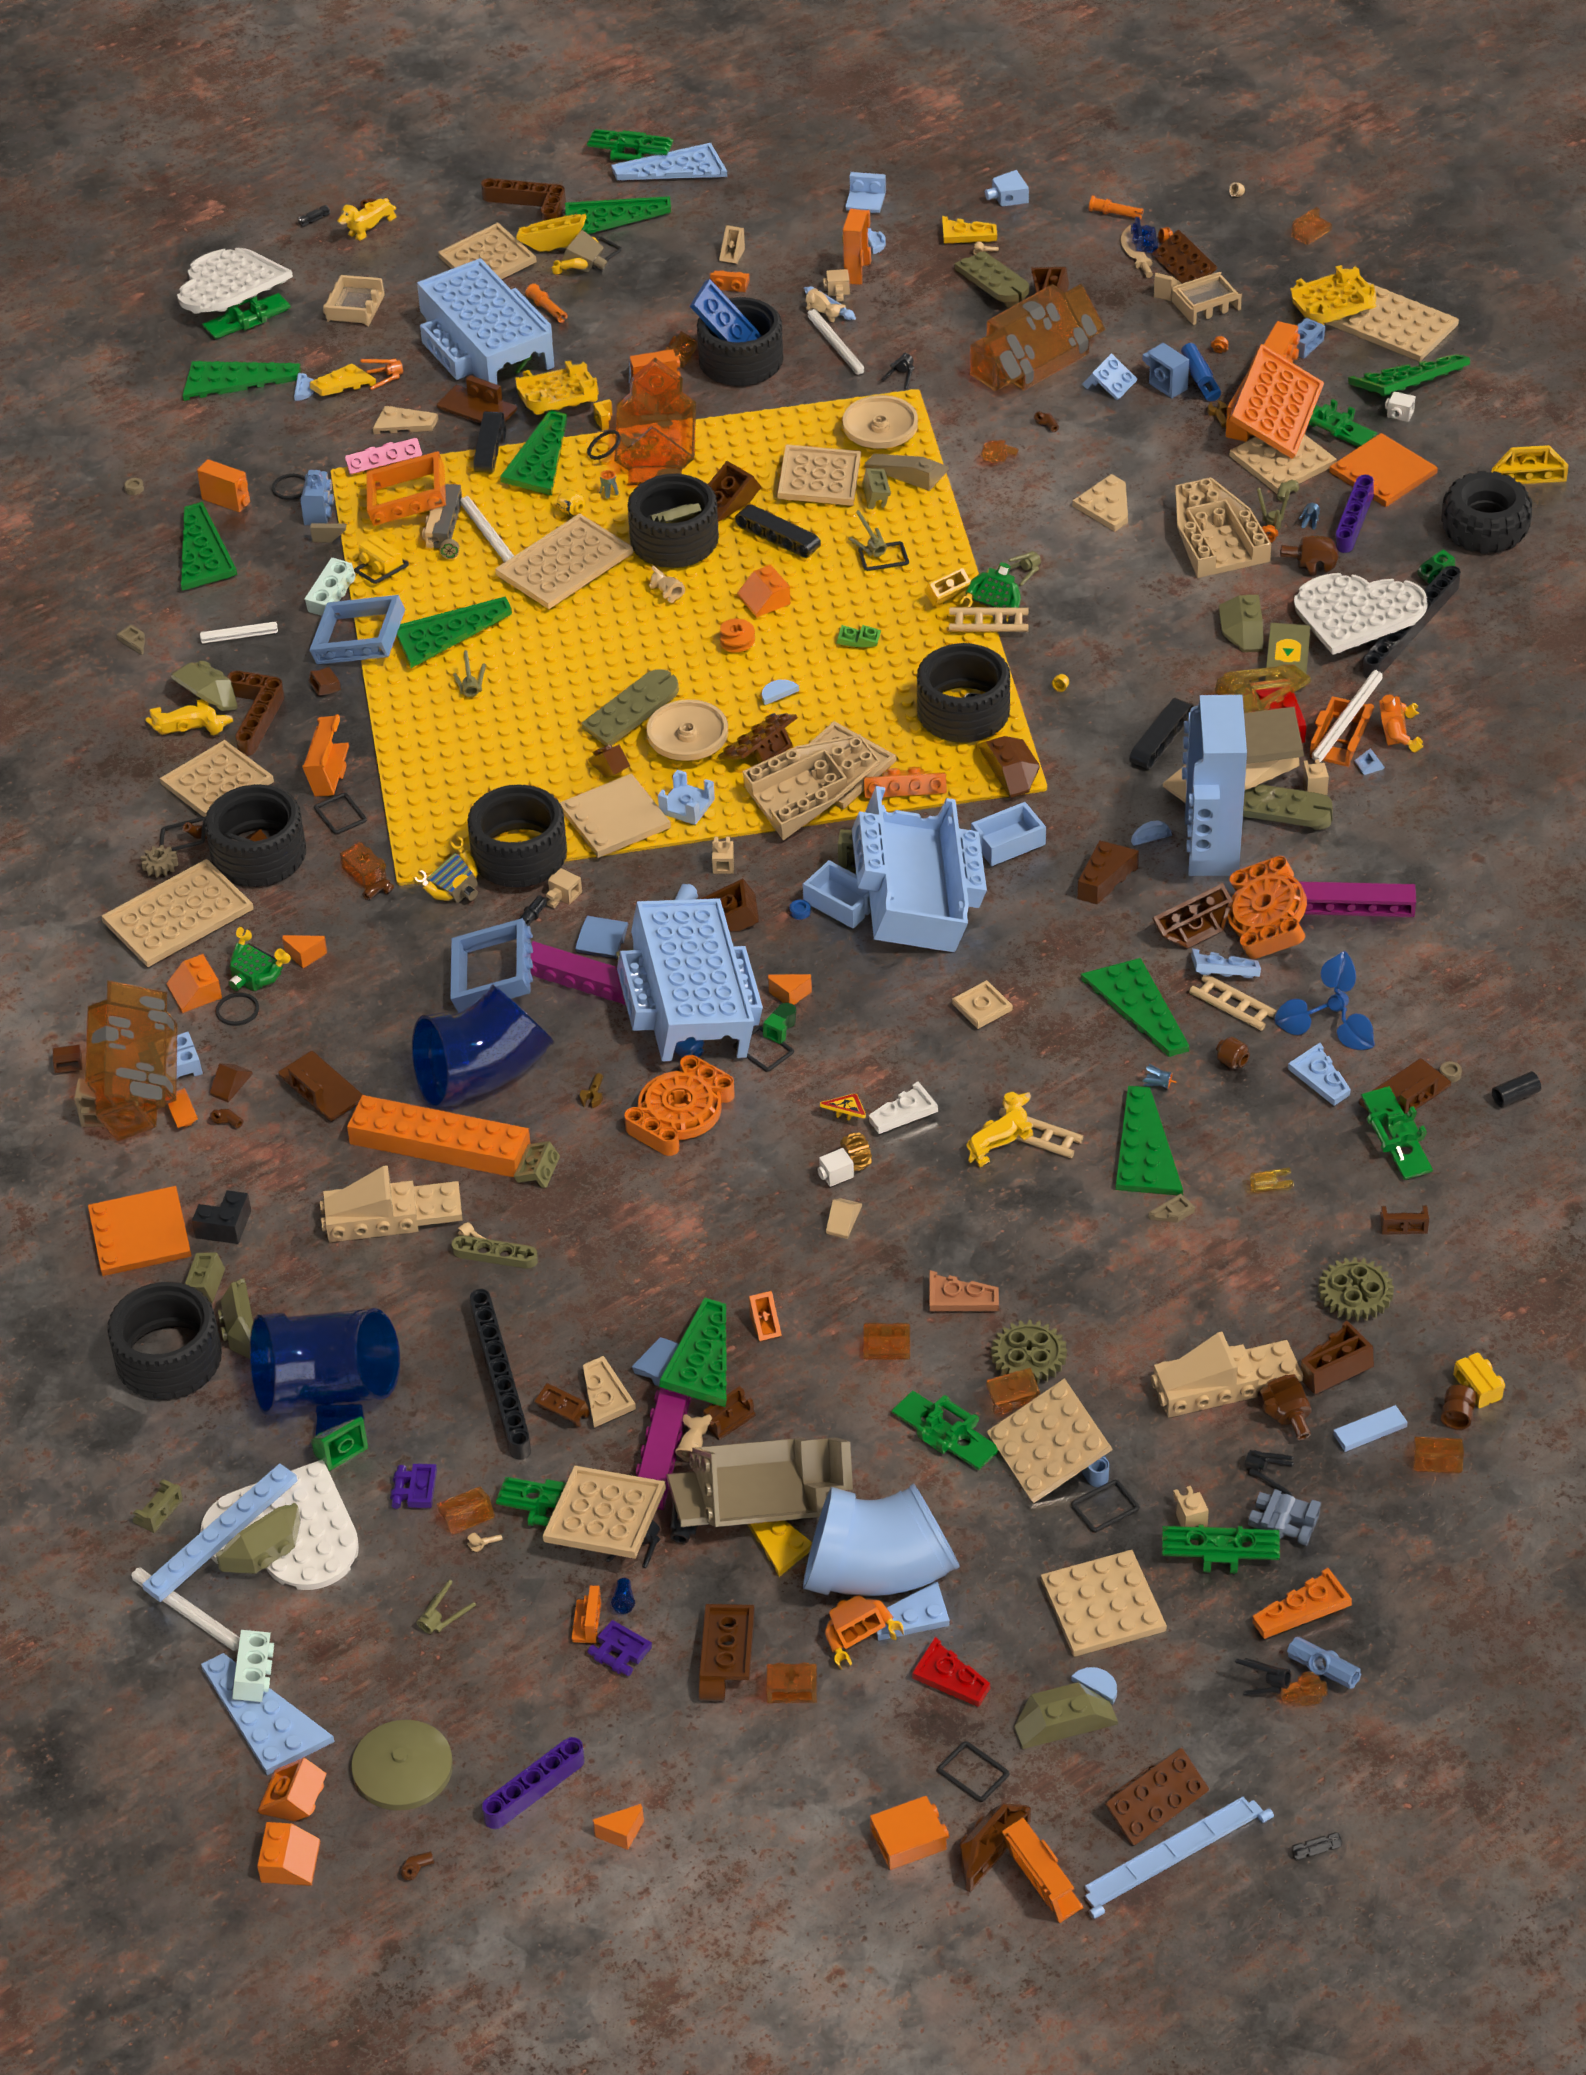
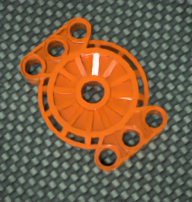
M1276 856L1233 872L1229 879L1236 892L1231 898L1233 903L1229 910L1228 920L1234 932L1241 937L1240 943L1247 956L1251 959H1257L1298 945L1305 939V933L1299 922L1307 907V896L1300 882L1293 877L1294 872L1284 856Z
M686 1055L680 1060L681 1071L664 1073L649 1081L641 1090L638 1098V1107L627 1109L624 1115L626 1132L630 1136L666 1156H673L679 1152V1140L694 1138L710 1130L719 1120L722 1103L731 1102L735 1097L733 1077L694 1055Z

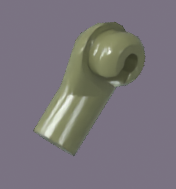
M1296 480L1281 483L1276 499L1283 502L1288 489L1291 493L1293 491L1296 493L1299 490V483Z

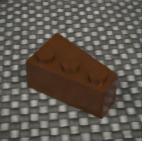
M1066 267L1031 268L1037 300L1043 306L1046 313L1043 318H1050L1046 306L1051 302L1055 305L1060 315L1069 287Z
M1099 840L1078 880L1077 899L1093 904L1100 903L1114 890V887L1119 882L1122 883L1126 880V876L1129 873L1135 872L1138 869L1139 850Z
M1347 1320L1342 1324V1328L1337 1333L1333 1332L1328 1336V1341L1323 1345L1319 1344L1301 1360L1302 1382L1314 1394L1374 1367L1373 1346Z

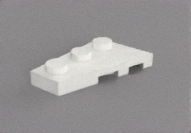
M916 1082L913 1084V1089L900 1093L897 1100L887 1102L869 1115V1122L880 1134L938 1112V1105L923 1086Z

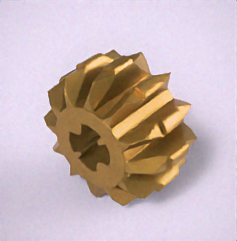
M859 1132L851 1133L840 1140V1149L844 1148L853 1161L854 1171L863 1170L872 1163L871 1148L863 1134Z

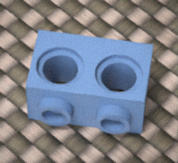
M1306 318L1297 325L1298 334H1300V340L1297 345V349H1299L1298 356L1303 359L1324 341L1325 325Z

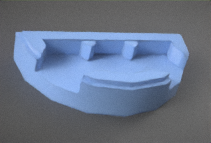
M868 228V245L871 247L873 254L879 253L884 249L886 239L882 232H874Z
M298 373L294 394L295 401L309 398L314 393L310 389V382L313 379L307 377L306 374Z
M789 680L772 681L762 690V701L764 705L796 693L799 691V685Z
M1159 820L1150 821L1140 826L1134 832L1131 843L1133 846L1169 837L1172 836L1171 830L1165 822Z
M1087 1667L1078 1670L1071 1676L1072 1682H1079L1110 1701L1111 1704H1114L1117 1697V1684L1113 1676L1107 1671Z

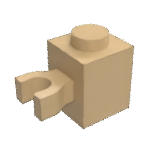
M848 269L826 271L827 278H823L824 289L828 290V296H836V301H844L843 295H850Z
M1319 759L1315 760V764H1308V761H1303V785L1305 791L1327 795L1329 776L1325 763H1320Z
M714 837L712 843L713 874L734 873L733 841H730V837H726V841H718V837Z
M562 868L551 875L548 880L549 892L546 894V897L550 898L547 905L555 908L560 900L570 905L582 893L581 878Z
M1191 1486L1186 1487L1187 1495L1185 1496L1181 1495L1178 1489L1174 1490L1173 1497L1177 1502L1176 1516L1181 1527H1199V1524H1204V1527H1208L1209 1510L1201 1493L1193 1494Z

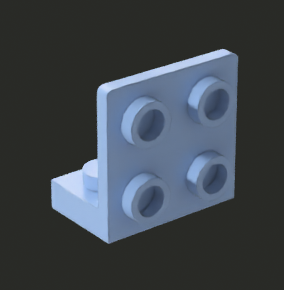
M851 172L850 192L845 206L846 210L859 209L870 210V213H880L886 194V175Z
M1110 354L1082 385L1088 389L1092 384L1096 386L1099 383L1116 400H1119L1137 381V378L1113 354Z

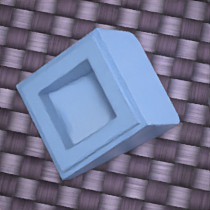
M1371 748L1354 760L1364 775L1385 768Z

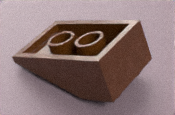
M729 461L723 464L708 483V486L712 488L716 495L718 521L720 522L751 502L762 488L753 475Z
M743 878L701 898L721 900L729 932L741 931L759 922L756 895Z

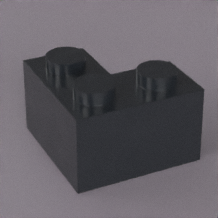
M227 1190L220 1207L198 1204L192 1219L195 1238L239 1244L251 1213L248 1193Z

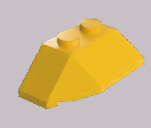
M574 214L537 222L527 227H520L516 238L518 241L539 252L552 251L561 247L567 248L583 228L586 215Z
M1549 445L1510 448L1496 463L1491 472L1495 471L1505 476L1509 475L1515 478L1516 482H1521L1522 484L1567 481L1568 464Z

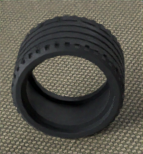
M747 297L728 298L758 330L762 337L747 342L720 340L699 317L697 322V339L700 368L712 380L729 386H750L761 383L776 374L783 363L782 320L780 314L772 306L758 299Z
M663 474L642 482L630 494L627 504L630 543L635 554L644 561L666 568L685 567L705 559L716 548L719 539L717 499L715 492L707 483L690 475ZM699 503L701 508L698 516L684 522L661 523L650 520L651 515L686 504L694 505Z
M971 643L943 646L928 654L919 664L917 670V712L922 726L933 735L952 742H975L988 738L1000 731L1005 726V723H1007L1010 715V669L1005 659L987 647ZM956 688H970L985 692L973 697H953L943 694L947 690Z
M245 785L224 793L207 810L205 829L211 861L231 883L248 887L271 885L292 875L301 866L302 861H304L306 843L300 807L294 797L289 795L288 792L270 785ZM258 829L279 831L276 835L267 839L254 842L235 841L223 835V832L238 836L244 832Z
M507 785L484 794L471 807L467 819L471 856L476 863L477 872L489 882L515 888L532 886L549 879L551 875L555 874L564 865L567 857L564 813L558 799L554 798L548 791L530 785ZM526 829L542 833L533 839L522 842H502L493 839L504 832Z
M169 1281L144 1285L121 1299L113 1308L110 1319H108V1337L118 1377L135 1394L158 1400L186 1396L209 1382L211 1377L215 1375L216 1369L219 1368L222 1349L214 1310L208 1298L194 1287ZM165 1327L188 1328L198 1333L187 1345L165 1354H146L132 1348L144 1335Z

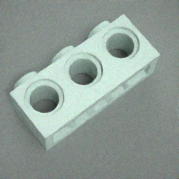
M336 558L330 559L305 598L308 612L323 616L327 603L338 602L345 596L347 588L354 582L356 576L352 563Z
M241 1630L232 1699L262 1702L263 1692L269 1691L270 1677H265V1675H271L272 1660L267 1659L273 1658L274 1643H269L270 1632Z

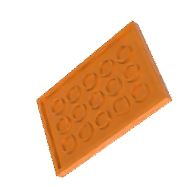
M1261 344L1253 358L1229 420L1293 459L1297 454L1324 382Z

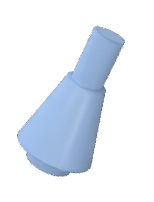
M682 884L675 900L697 899L696 888L691 884Z

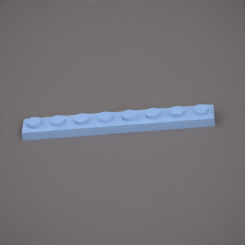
M279 1463L142 1584L143 1590L159 1602L164 1600L298 1481L297 1475Z

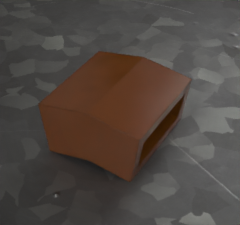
M330 667L310 671L308 682L318 695H327L341 690L340 681Z
M80 1044L53 1048L55 1073L82 1070Z

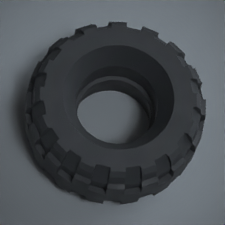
M1495 471L1469 473L1463 475L1462 479L1458 478L1449 487L1448 492H1445L1441 518L1443 528L1447 536L1452 538L1456 545L1463 546L1468 551H1477L1482 554L1504 552L1505 549L1509 550L1515 547L1528 533L1532 518V500L1529 497V493L1525 490V486L1521 482H1516L1515 478L1509 475L1505 476Z

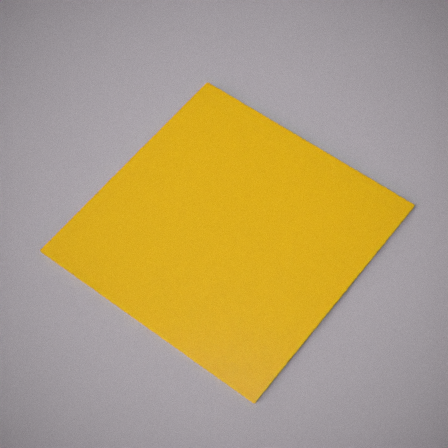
M910 389L907 391L870 395H886L903 399L911 404L917 412L918 428L914 436L905 443L890 448L861 446L850 440L843 430L845 410L857 400L869 396L671 422L673 426L670 428H660L657 426L658 424L629 429H617L616 431L620 435L622 434L629 440H638L641 443V448L629 451L620 442L614 452L599 460L591 459L588 456L587 450L590 443L603 432L564 437L552 495L501 482V474L525 442L499 446L494 473L474 471L476 449L440 454L445 466V485H461L462 497H470L514 556L573 518L561 512L557 506L558 496L567 489L574 490L585 498V508L581 513L583 516L631 546L627 504L630 494L639 484L665 470H679L680 474L693 476L708 484L726 461L753 475L762 488L748 504L757 506L814 533L821 541V546L808 558H804L739 527L735 521V516L748 505L746 504L720 522L718 521V544L705 559L693 565L679 568H666L654 565L665 576L676 578L683 583L685 593L673 603L668 601V597L666 599L663 597V591L659 588L651 589L649 587L651 576L654 573L652 569L653 564L644 561L633 551L631 555L548 609L496 575L495 569L505 562L462 505L452 536V540L459 544V554L453 559H447L441 555L440 548L426 547V540L422 538L423 528H426V516L430 515L429 510L373 526L367 512V471L350 474L348 467L332 469L330 472L339 524H346V530L341 534L345 561L352 563L353 569L363 564L359 558V545L375 535L400 551L402 558L409 562L408 567L377 584H373L355 573V580L349 585L351 600L399 595L405 608L400 624L505 596L512 608L510 616L413 668L410 667L397 637H395L389 657L361 660L397 885L415 884L413 882L414 876L418 880H422V876L418 874L419 870L426 873L427 880V877L455 852L459 854L458 850H454L451 847V841L456 847L461 845L457 837L463 839L464 849H467L471 854L467 822L471 807L484 794L507 785L521 784L541 788L552 794L560 803L632 773L659 807L658 794L661 790H665V795L668 796L673 789V775L677 770L686 772L687 785L704 790L705 779L714 782L715 800L696 825L666 816L671 822V828L604 856L714 840V837L724 839L726 837L731 838L776 831L744 785L742 771L759 764L754 752L744 759L720 760L718 757L723 752V748L737 742L739 736L749 733L754 725L764 722L765 717L772 713L776 715L783 713L796 714L798 717L785 727L793 744L789 749L809 744L835 721L895 754L896 762L889 768H899L902 771L908 770L909 767H920V769H924L925 773H946V793L883 797L882 805H884L888 813H892L895 810L908 812L942 807L946 798L955 799L956 804L1009 797L978 748V743L1003 736L1023 739L1040 765L1030 792L1026 794L1046 791L1047 783L1011 671L1010 715L1005 726L994 735L975 742H952L928 732L918 718L917 670L922 660L932 651L951 644L971 643L995 651L1007 662L998 632H949V624H955V615H949V608H967L969 605L967 599H964L960 605V599L966 596L965 592L933 606L924 591L929 582L952 571L954 572L960 567L965 570L970 581L979 575L947 473L930 491L886 475L891 495L888 496L885 507L882 508V501L878 500L875 502L874 509H868L862 482L866 470L864 464L873 454L920 456L943 464L920 390ZM609 434L599 439L594 444L591 455L599 456L609 451L615 445L617 435ZM633 435H647L648 437L635 439ZM644 445H654L653 450H643ZM786 445L861 451L854 506L778 499ZM647 451L651 454V457L647 459L631 458L633 452ZM672 455H680V459H672ZM688 455H691L690 462L682 469H669L665 465L668 461L683 460ZM612 470L616 474L615 481L619 495L615 494L611 484L610 497L607 499L604 486L601 494H599L601 487L600 477L603 471ZM434 474L378 489L377 505L434 489ZM859 510L876 537L875 528L879 529L885 543L903 542L909 559L908 565L871 571L864 570L858 552L859 547L848 539L852 537L864 546H868L867 542L871 538L856 511ZM900 545L887 547L885 553L879 557L869 556L865 551H862L867 567L905 561ZM771 564L790 586L791 604L756 618L737 596V592L753 571ZM370 565L359 570L374 580L384 576L381 572H376ZM973 601L971 607H969V608H990V607L987 606V605H984V604H981V603H978V602ZM386 614L354 617L357 639L378 638ZM963 615V624H975V615ZM983 615V624H995L993 616ZM736 618L750 622L755 629V642L752 647L742 652H729L722 648L720 644V626L723 622ZM841 625L861 630L862 625L881 630L877 646L852 647L837 644ZM465 650L468 651L471 676L475 677L477 681L482 664H486L481 685L482 691L473 697L460 694V688L453 676L456 673L461 682L467 677L464 660ZM652 670H667L671 672V675L674 674L678 680V694L668 703L679 700H700L716 706L725 715L728 722L727 740L718 751L707 757L683 761L670 759L656 752L651 747L647 737L649 717L612 745V747L616 745L621 746L630 767L606 778L588 761L589 758L594 756L592 752L605 747V745L585 731L581 723ZM789 680L799 685L798 692L764 705L762 690L770 682ZM956 688L943 692V694L953 697H965L968 693H985L970 688ZM863 791L844 809L832 804L803 827L856 819L859 811H866L871 798H865ZM564 815L567 842L565 862L597 857ZM526 829L504 832L493 839L502 842H522L533 839L542 833Z

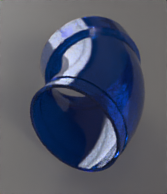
M492 984L490 989L475 1003L459 1013L450 1015L443 1012L422 1015L418 1018L412 1036L414 1072L421 1094L429 1106L434 1109L458 1106L466 1099L489 1093L520 1076L541 1058L555 1041L514 1001Z
M377 1308L289 1317L284 1313L258 1314L254 1318L250 1335L251 1376L257 1403L263 1414L276 1415L292 1413L295 1408L382 1400L389 1397L396 1387L400 1372L399 1342L391 1320L383 1311Z

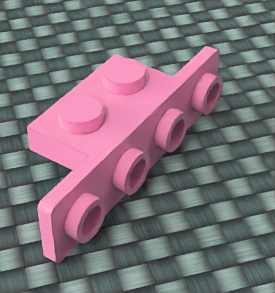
M414 438L394 444L393 442L386 443L378 448L370 447L362 452L347 455L345 460L349 473L355 474L422 456L418 439Z

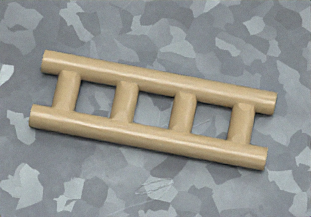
M949 608V615H955V624H949V632H1028V624H1022V616H1028V608ZM963 615H975V624H963ZM983 615H995V624H983ZM1003 615L1015 616L1014 624H1003Z
M1203 975L1202 981L1205 984L1200 989L1195 986L1190 988V994L1260 1031H1263L1266 1025L1262 1020L1267 1015L1275 1018L1277 1010L1210 975ZM1213 987L1223 992L1218 998L1208 994ZM1231 996L1241 1001L1236 1008L1226 1003ZM1249 1006L1259 1011L1254 1017L1244 1012Z
M1001 1108L999 1111V1116L1003 1117L1005 1116L1006 1111L1004 1110V1108ZM1027 1116V1122L1032 1123V1128L1044 1131L1040 1139L1031 1136L1023 1141L1019 1135L1015 1139L1072 1159L1074 1150L1069 1148L1073 1141L1081 1144L1083 1135ZM1052 1135L1065 1138L1061 1145L1049 1142Z

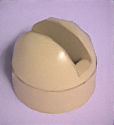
M1233 182L1230 185L1229 193L1231 196L1240 197L1244 194L1245 188L1241 183Z

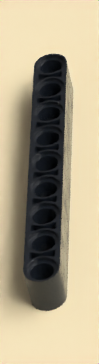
M1446 566L1424 590L1427 597V610L1415 625L1382 636L1365 655L1363 676L1366 679L1374 670L1383 674L1458 590L1461 570L1458 567Z
M476 1289L470 1294L471 1311L511 1456L515 1459L523 1460L531 1454L528 1428L490 1293L485 1289Z

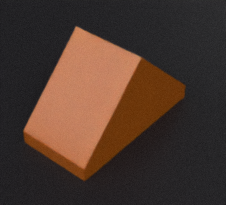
M283 935L284 951L302 968L327 954L325 936Z
M811 974L768 975L769 993L783 1003L795 1005L812 992Z
M772 1291L749 1296L750 1318L758 1340L763 1341L782 1336Z
M638 1804L593 1819L595 1837L628 1850L644 1822L642 1805Z

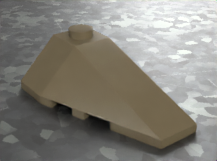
M873 454L864 464L865 468L885 469L887 476L928 491L949 470V467L939 462L920 456Z

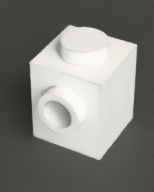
M1393 392L1391 398H1387L1385 404L1387 417L1409 422L1414 412L1415 396Z
M844 1148L819 1157V1176L822 1180L825 1179L830 1187L854 1177L853 1161Z

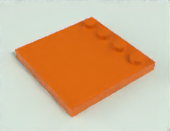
M1382 433L1329 468V473L1354 487L1356 479L1360 475L1372 476L1374 479L1373 500L1384 507L1395 502L1438 472L1437 466Z
M176 1186L88 1205L102 1276L192 1257Z

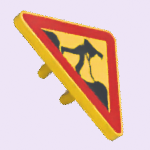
M857 1094L820 1102V1107L836 1111L837 1118L842 1113L848 1114V1121L853 1116L866 1117Z

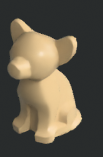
M811 289L806 295V309L808 311L816 309L820 313H826L830 322L835 321V318L840 313V308H845L843 304H831L827 297L817 289Z
M654 565L652 566L654 573L649 584L651 589L659 588L663 591V597L665 599L668 597L670 603H673L685 593L683 583L676 578L665 576Z
M687 1414L683 1416V1422L689 1431L683 1436L675 1453L684 1461L689 1462L692 1448L702 1447V1435L706 1434L708 1425L712 1420L711 1415L694 1418Z

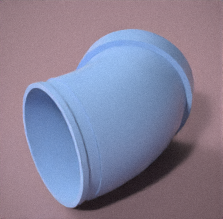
M915 1484L910 1485L904 1491H899L889 1497L877 1500L856 1499L855 1493L831 1487L826 1496L814 1534L806 1566L803 1589L828 1595L830 1591L860 1596L890 1595L925 1586L946 1576L948 1572L960 1568V1565Z

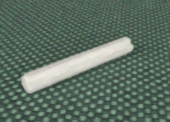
M276 622L206 631L200 633L201 643L205 644L277 633L278 627Z

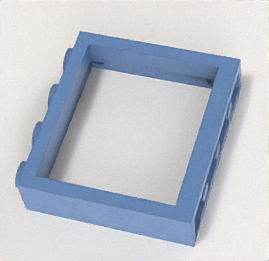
M399 595L327 603L310 647V652L316 664L389 657L405 612ZM386 614L378 638L328 643L337 619Z
M523 918L452 938L451 1001L458 1013L530 994L531 982H533L531 968H533L531 938L533 935L531 927L526 925ZM517 939L516 977L467 990L468 952Z

